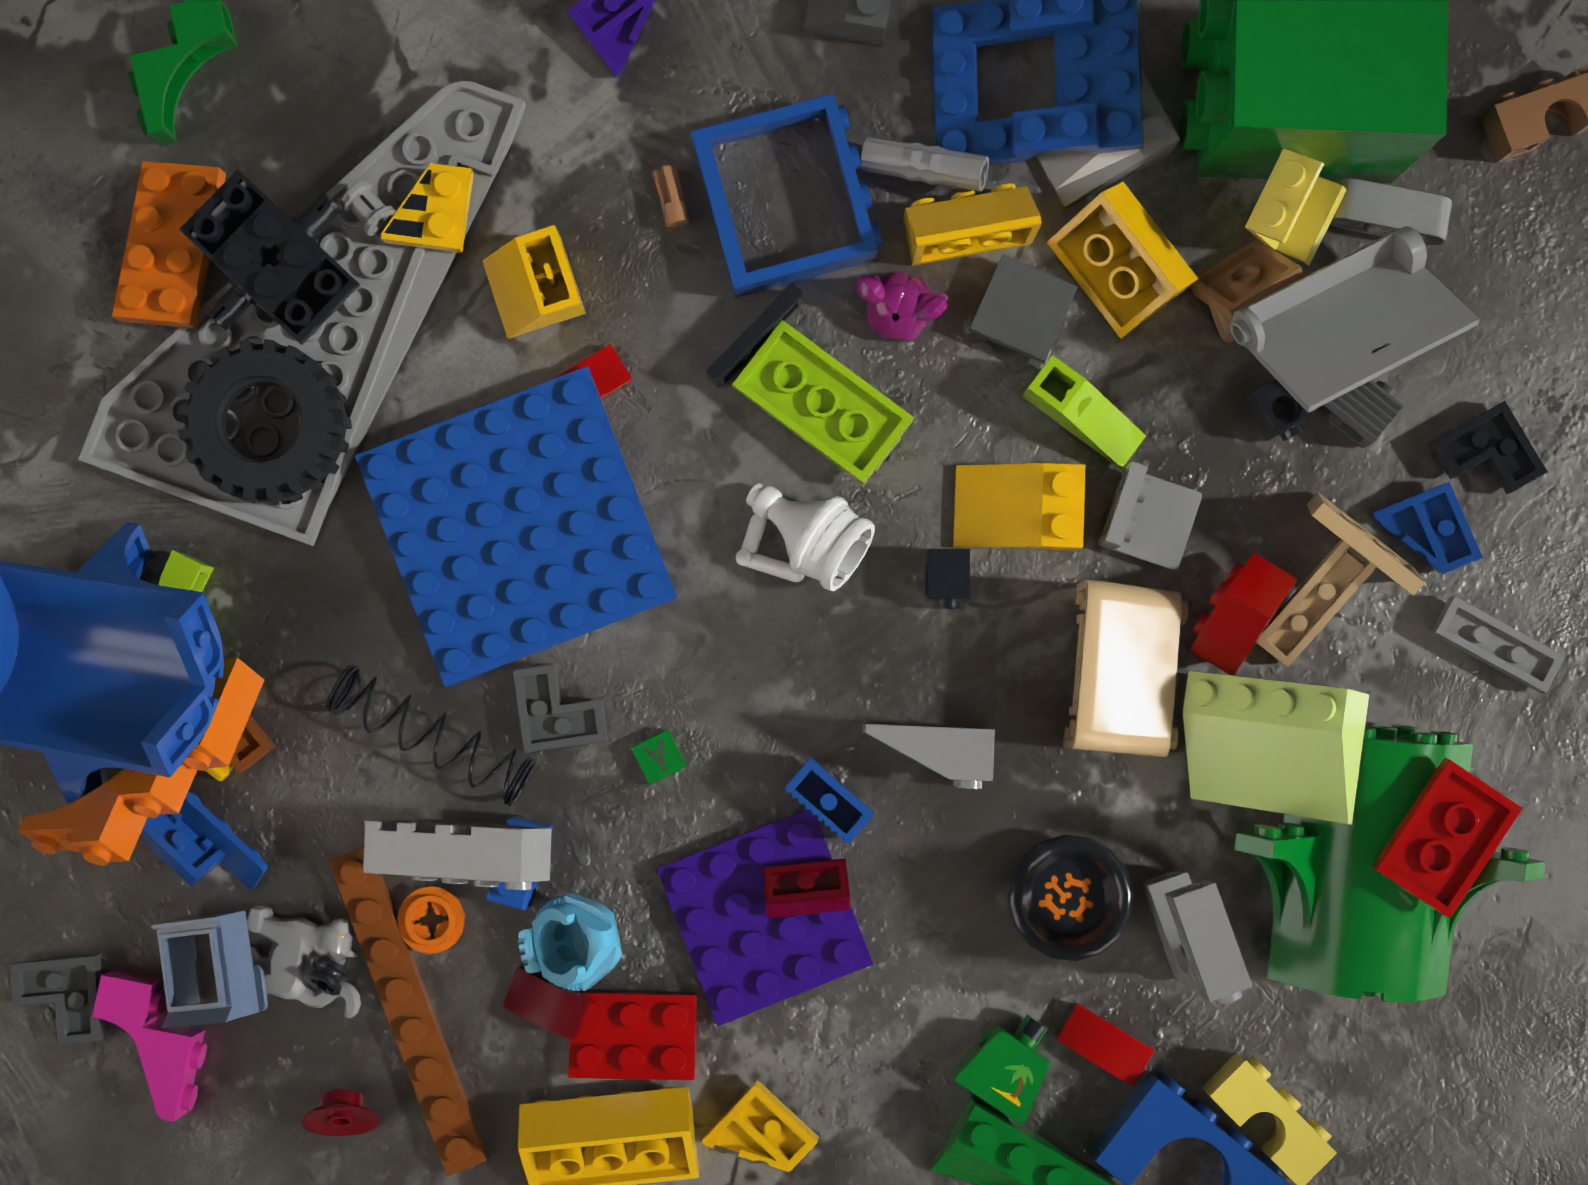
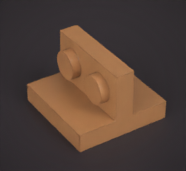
M1255 239L1197 275L1198 280L1190 285V289L1194 296L1209 305L1220 338L1230 344L1235 340L1230 329L1235 311L1303 278L1304 274L1301 266L1258 239Z

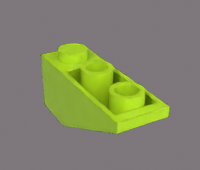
M1054 355L1050 357L1022 395L1023 398L1119 469L1124 467L1146 437L1137 426L1090 382Z

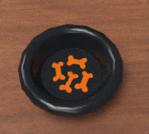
M1061 835L1041 841L1021 857L1010 878L1008 907L1014 927L1030 947L1051 959L1080 961L1100 955L1120 939L1131 918L1133 889L1127 869L1111 849L1090 837Z

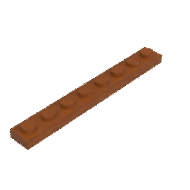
M364 847L328 860L446 1176H451L486 1162L489 1158L410 946L403 940L399 931L398 915L383 875L363 873Z

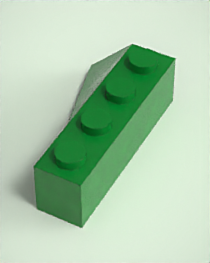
M971 1095L929 1168L932 1172L977 1185H1119L1115 1179L1028 1128L1019 1125Z

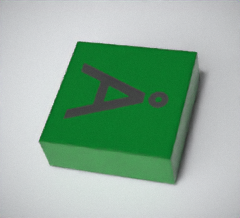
M669 729L631 748L649 785L687 767Z

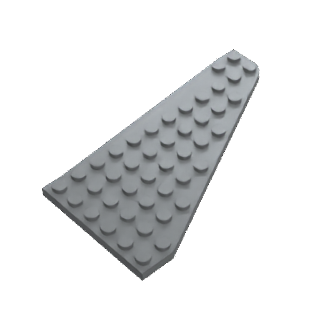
M471 81L454 82L440 89L326 193L329 199L342 212L316 237L319 240L317 244L345 269L360 286L310 338L301 345L258 304L256 306L251 304L229 326L227 331L224 330L206 311L231 288L232 285L229 282L201 307L197 329L178 328L102 398L78 460L314 546L327 510L457 253L384 243L381 240L382 232L374 236H368L363 230L364 224L351 210L345 211L340 205V201L353 185L360 181L368 180L373 186L372 192L385 206H392L397 211L430 163L471 168L474 172L465 232L466 236L513 142L526 108L525 101ZM277 257L271 262V265L274 267L280 262ZM264 339L274 340L283 346L288 347V345L298 348L333 375L338 382L336 385L339 391L346 396L349 405L345 406L346 416L351 419L352 429H346L345 441L349 443L347 453L340 452L336 461L340 468L336 474L329 472L321 480L324 486L318 491L313 489L306 491L302 494V500L296 502L291 500L279 501V505L244 501L218 490V487L205 481L199 475L201 472L195 464L190 463L185 456V453L189 452L187 442L179 439L178 434L179 429L185 428V418L178 415L179 405H187L190 393L185 391L184 387L187 381L196 384L202 375L197 367L203 361L211 365L219 359L216 351L223 347L230 351L240 348L239 341L250 340L254 344H264ZM259 384L246 388L234 398L227 412L226 430L230 443L241 455L255 460H268L282 455L295 442L301 425V413L297 401L288 390L271 384Z

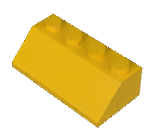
M668 1086L660 1090L642 1092L623 1091L618 1094L604 1096L583 1095L575 1099L538 1100L534 1103L520 1104L518 1151L529 1185H637L699 1178L694 1116L689 1087L677 1088Z

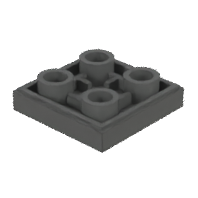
M1002 254L969 331L1044 364L1078 286Z

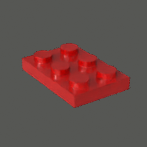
M1443 758L1371 868L1450 919L1523 808L1450 759Z
M574 991L592 998L577 1039L574 1041L569 1039L568 1078L695 1080L697 993Z

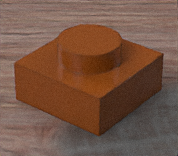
M251 714L230 762L238 773L245 772L276 747Z

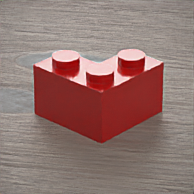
M1256 553L1251 556L1245 565L1237 562L1225 582H1221L1209 601L1215 606L1212 613L1204 611L1194 626L1192 632L1198 635L1190 651L1228 675L1234 676L1252 651L1267 625L1282 606L1298 579Z

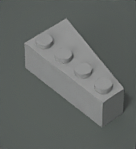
M438 819L365 821L363 873L412 876V880L434 881L442 878V883L465 884L468 883V880H473V886L498 887L500 882H505V889L531 890L532 882L550 881L552 828Z

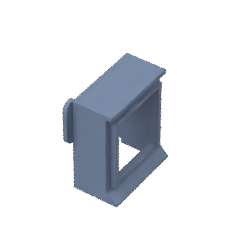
M245 910L181 918L151 925L152 929H157L168 1010L161 1028L223 1023L266 1010L268 1001L264 972L260 965H253ZM209 933L218 1001L200 1003L195 969L197 953L194 935Z

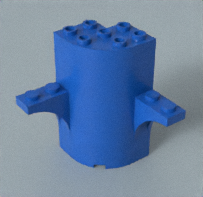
M126 522L77 572L0 561V744L42 752L68 804L108 781L106 768H123L171 777L204 736L219 699L212 698L216 677H223V648L220 633L204 592L155 585L140 579L144 568L153 558V554L142 527L138 523Z

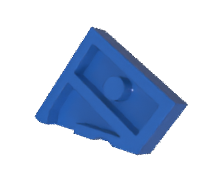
M1450 481L1371 513L1377 523L1439 574H1445L1483 558Z

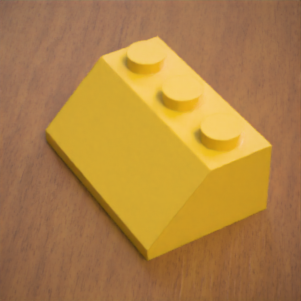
M1124 182L1101 192L1047 241V244L1120 339L1198 280V277Z
M1013 183L998 185L991 189V193L976 195L975 191L959 192L952 195L951 200L935 203L934 198L916 200L911 203V207L905 208L903 217L912 266L1031 245L1042 224L1040 213L1028 186L1016 188Z

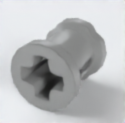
M365 180L353 185L341 199L340 205L345 211L351 210L364 224L363 230L368 236H374L384 230L396 211L392 206H385L372 192L373 186L370 182Z

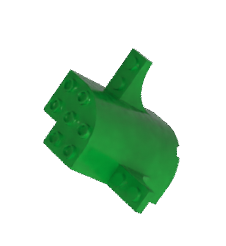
M1371 725V728L1365 727L1352 825L1284 814V822H1279L1278 827L1255 825L1254 831L1236 833L1235 850L1252 854L1261 863L1271 887L1273 927L1267 979L1319 993L1361 1000V996H1375L1381 998L1383 1002H1417L1446 995L1453 934L1466 906L1481 891L1503 880L1527 882L1543 879L1545 861L1530 859L1529 851L1523 849L1502 847L1501 852L1495 851L1450 919L1371 867L1443 758L1450 759L1470 773L1473 744L1457 741L1458 734L1444 731L1418 732V728L1413 726L1392 725V727Z

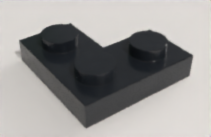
M1506 401L1495 405L1429 443L1449 479L1457 477L1486 460L1506 494L1518 490L1548 472Z

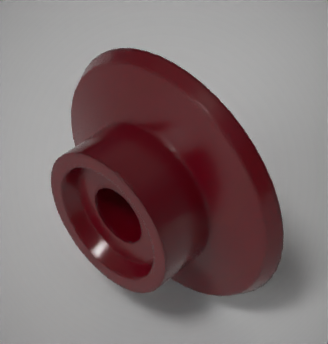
M338 1089L322 1094L320 1097V1107L308 1111L301 1123L305 1129L316 1134L350 1136L363 1134L375 1129L379 1125L380 1120L373 1110L363 1107L364 1097L361 1093L354 1090Z

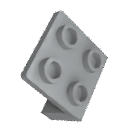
M1132 461L1123 468L1098 545L1175 571L1179 568L1202 494L1198 491L1146 474L1148 466Z

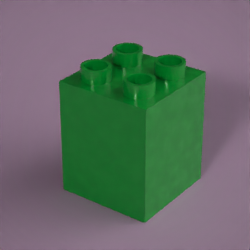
M1200 0L1198 18H1186L1181 39L1182 68L1199 69L1196 99H1184L1179 121L1180 148L1198 150L1197 177L1269 179L1282 150L1287 149L1322 162L1324 165L1319 177L1333 182L1343 178L1359 179L1374 183H1392L1446 135L1448 0Z

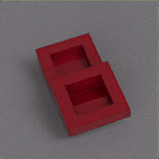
M518 966L502 1007L540 1027L574 1041L578 1037L592 998L572 990L568 991L567 989L559 988L558 985H553L542 975L528 973L525 971V968Z

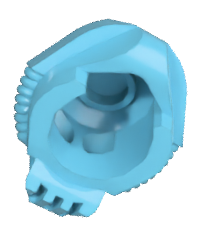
M574 893L556 896L554 899H551L536 913V919L532 922L533 928L521 930L518 933L519 940L517 942L525 971L528 973L542 971V976L549 980L550 983L568 991H586L616 966L622 956L614 913L603 904Z

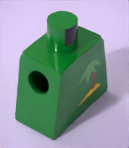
M1026 1014L1014 1034L1000 1024H995L954 1067L951 1072L954 1080L1023 1126L1050 1066L1048 1058L1035 1049L1048 1028L1028 1014Z

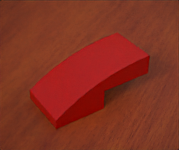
M1077 1003L1056 1039L1135 1087L1156 1051Z

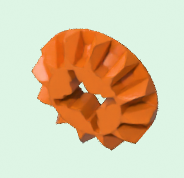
M426 886L415 890L403 901L398 912V928L403 940L412 949L425 954H436L449 949L457 942L463 933L466 914L460 904V899L449 892L447 888ZM430 902L435 914L448 916V919L437 924L436 931L434 932L435 937L429 924L415 923V920H419L428 914Z

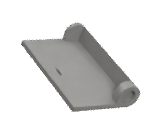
M1404 226L1235 311L1230 329L1235 341L1239 345L1245 346L1305 411L1309 413L1477 326L1480 319L1425 268L1427 258L1425 243L1415 229Z

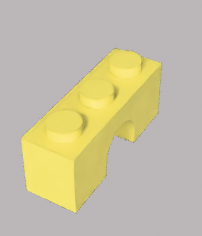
M1235 1053L1201 1089L1239 1127L1256 1113H1272L1275 1120V1130L1272 1137L1260 1149L1296 1185H1306L1337 1154L1327 1143L1332 1136L1313 1117L1306 1122L1296 1112L1301 1107V1104L1284 1087L1277 1092L1266 1081L1271 1074L1256 1058L1252 1056L1247 1061L1238 1053Z

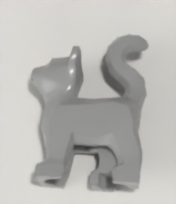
M256 905L251 908L247 920L248 929L273 943L269 956L263 954L261 946L250 944L253 965H260L264 972L266 994L286 1000H298L307 1007L322 1008L336 998H342L345 1001L344 1016L346 1018H353L357 1015L361 1001L360 995L353 985L341 981L342 990L340 994L329 995L319 990H312L305 981L307 972L312 971L315 953L321 957L333 960L342 966L346 961V957H357L358 952L351 948L353 937L349 933L348 921L343 918H335L328 924L319 925L305 918H277L273 915L272 908L265 905Z

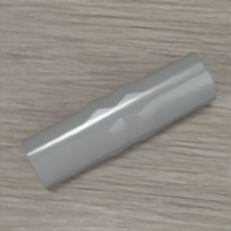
M869 136L862 148L861 169L864 172L899 177L908 181H922L930 185H945L981 192L985 187L988 176L989 157L949 150L940 146H926L921 143H907Z

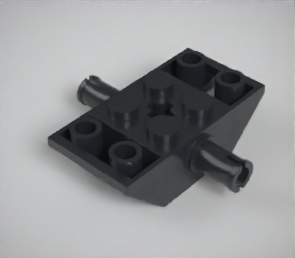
M237 169L179 229L232 279L230 281L231 288L206 311L224 330L227 331L229 326L251 304L254 306L258 304L297 342L303 345L360 286L345 269L317 244L319 241L316 238L318 234L342 212L324 192H321L320 196L297 219L294 216L290 219ZM277 257L280 262L274 267L271 265V262Z

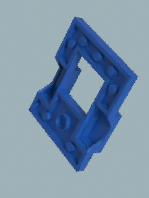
M982 0L932 7L936 146L988 156L989 166L1023 162L1040 153L1065 150L1108 153L1144 149L1139 0ZM1054 37L1056 107L1012 112V118L979 122L977 47Z

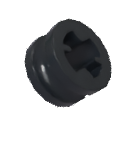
M316 957L312 963L314 971L307 972L305 981L323 993L339 995L342 990L340 982L348 979L349 972L333 960Z

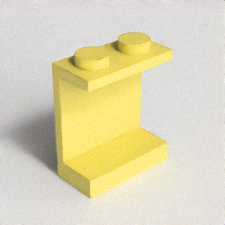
M1283 149L1245 228L1265 245L1283 256L1309 266L1347 189L1341 184L1319 177L1324 165L1322 162Z

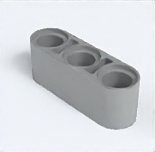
M1343 178L1335 181V183L1343 185L1347 191L1330 226L1385 237L1404 226H1409L1420 234L1425 245H1441L1445 243L1453 202L1451 199L1441 195L1359 179Z

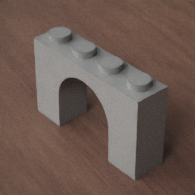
M1182 869L1140 882L1174 978L1209 1002L1215 1000L1217 1005L1236 1001L1242 997L1241 991L1253 987L1215 882L1205 879L1192 884L1188 872Z

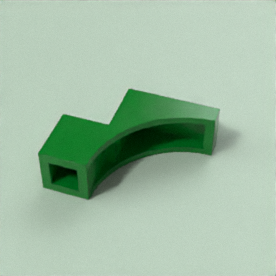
M187 0L170 4L172 20L167 22V27L174 45L130 55L133 71L128 72V78L134 94L139 96L142 108L137 111L138 122L142 132L145 135L148 134L160 146L177 143L175 134L176 110L181 94L193 74L211 58L224 51L238 47L230 11L223 0Z

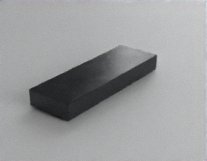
M791 283L707 369L708 380L717 388H721L764 344L781 320L786 321L801 306L802 291Z

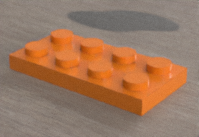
M142 161L112 313L113 318L119 322L197 329L210 258L179 229L225 183L226 173L220 167Z

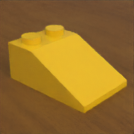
M1056 463L956 465L953 548L1074 553L1083 549L1086 465Z

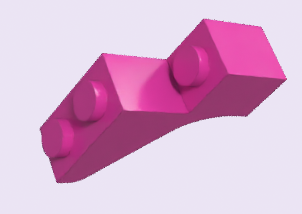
M117 969L105 973L100 978L92 1017L112 1022L124 1029L132 1037L138 1049L156 1113L162 1120L174 1122L187 1114V1111H191L195 1104L198 1086L193 1085L196 1069L201 1068L206 1056L207 1045L202 1043L205 1030L186 1026L161 1028L164 1022L156 1021V1018L161 1016L166 1004V995L163 992L164 981L162 978Z

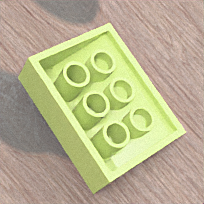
M1188 671L1183 721L1191 799L1352 825L1369 694L1344 688Z

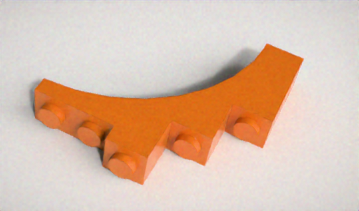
M238 657L224 659L223 677H216L212 698L219 699L212 721L200 742L171 777L123 769L99 788L70 804L50 812L25 816L17 832L31 840L33 848L46 854H55L56 851L65 850L83 852L82 857L86 861L99 866H106L109 862L129 861L147 818L179 814L197 770L206 771L208 768L229 766L262 688L264 679Z

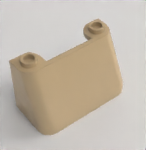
M1084 580L1077 584L1075 604L1080 605V610L1085 611V613L1077 615L1076 624H1079L1073 704L1072 707H1069V715L1076 716V720L1071 719L1069 728H1064L1063 748L1166 758L1169 750L1176 749L1178 742V726L1172 725L1180 625H1186L1188 602L1182 601L1181 593L1176 591L1106 581Z

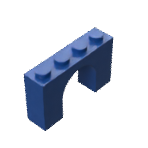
M1149 1072L1089 1151L1094 1160L1123 1184L1132 1185L1153 1156L1164 1145L1180 1138H1197L1212 1144L1220 1156L1222 1163V1180L1220 1185H1291L1283 1178L1285 1173L1266 1154L1262 1159H1259L1249 1151L1253 1143L1233 1127L1228 1133L1215 1124L1219 1116L1201 1101H1198L1195 1106L1182 1097L1186 1090L1167 1074L1160 1080Z

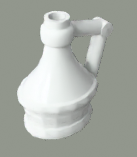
M758 483L751 489L746 499V504L752 507V511L755 514L750 519L741 550L736 554V561L742 566L792 582H800L806 575L819 580L824 589L835 591L850 578L859 566L872 542L875 525L868 519L859 518L842 497L835 496L829 500L810 503L796 502L783 498L782 493L772 486L765 487ZM766 519H770L784 538L787 554L790 559L789 563L757 553L766 526Z

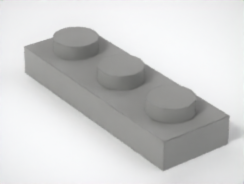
M1456 596L1449 597L1430 632L1539 693H1547L1566 657Z

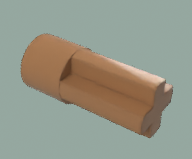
M667 165L661 169L654 170L653 176L666 227L677 228L690 223V218L676 167Z

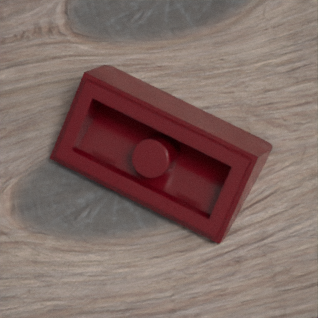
M846 858L762 867L765 906L768 918L851 909Z

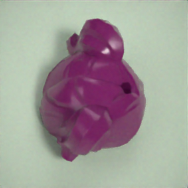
M900 271L890 272L881 277L877 275H862L856 278L855 283L857 295L867 301L868 325L885 339H902L907 342L915 340L926 327L928 321L939 317L947 308L949 297L946 293H933L920 277L907 275ZM897 313L900 317L894 318L892 314Z

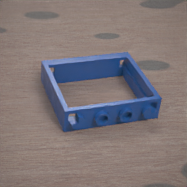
M834 93L691 131L693 146L735 298L871 262L877 258V247L883 245L881 232L877 222L870 223L866 209L872 207L869 189L866 183L859 184L855 170L861 168L859 153L855 144L848 145L845 130L850 129L848 114L844 105H837ZM826 117L860 242L746 272L712 147Z

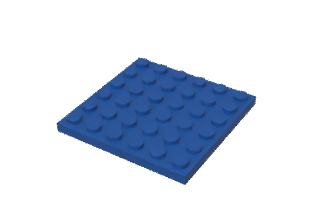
M588 366L354 455L445 688L678 598Z

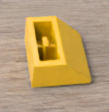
M555 225L515 237L482 260L508 339L586 314L561 236Z

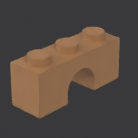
M1588 66L1571 72L1567 75L1568 79L1555 84L1553 78L1547 79L1530 87V93L1517 97L1516 92H1510L1491 102L1492 108L1482 115L1480 120L1497 163L1535 150L1550 138L1545 124L1546 112H1553L1562 116L1567 122L1572 136L1588 131Z

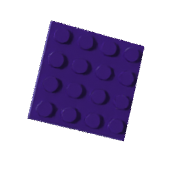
M811 809L802 810L657 868L717 1026L873 965L852 907L850 910L778 918L767 917L762 867L833 860L817 818L811 814Z

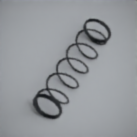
M351 664L341 673L329 694L326 703L328 712L330 711L332 714L337 715L348 711L369 690L364 708L363 723L365 730L368 733H373L390 723L405 706L398 732V743L402 751H409L417 747L441 722L433 751V762L437 769H444L455 762L476 739L468 770V781L472 788L486 783L512 755L504 783L503 800L504 804H508L509 807L516 802L532 774L536 764L535 759L528 757L523 762L508 788L516 758V749H513L481 782L474 784L472 782V770L482 736L481 730L477 731L448 763L439 766L437 764V751L447 719L446 712L441 714L431 728L416 743L405 748L402 745V732L412 701V694L405 698L384 723L375 729H370L367 727V714L378 676L373 677L366 688L351 704L339 711L352 693L357 683L360 669L355 664ZM349 678V680H348V682H347V684H346V687L344 688V690H343V692L341 693L340 697L337 699V697H338V695H339V693H340V691H341L343 685L345 684V682H346L347 679Z

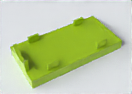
M781 320L732 384L735 390L862 485L868 481L874 471L877 473L886 457L901 441V436L914 421L912 415L783 320Z

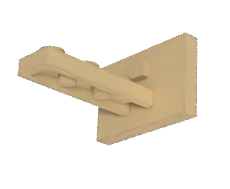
M1319 492L1307 503L1310 513L1315 519L1341 538V540L1275 614L1257 641V644L1286 667L1293 663L1376 568H1379L1413 596L1425 584L1411 564ZM1366 558L1368 561L1365 564H1363L1358 559H1360L1363 562Z

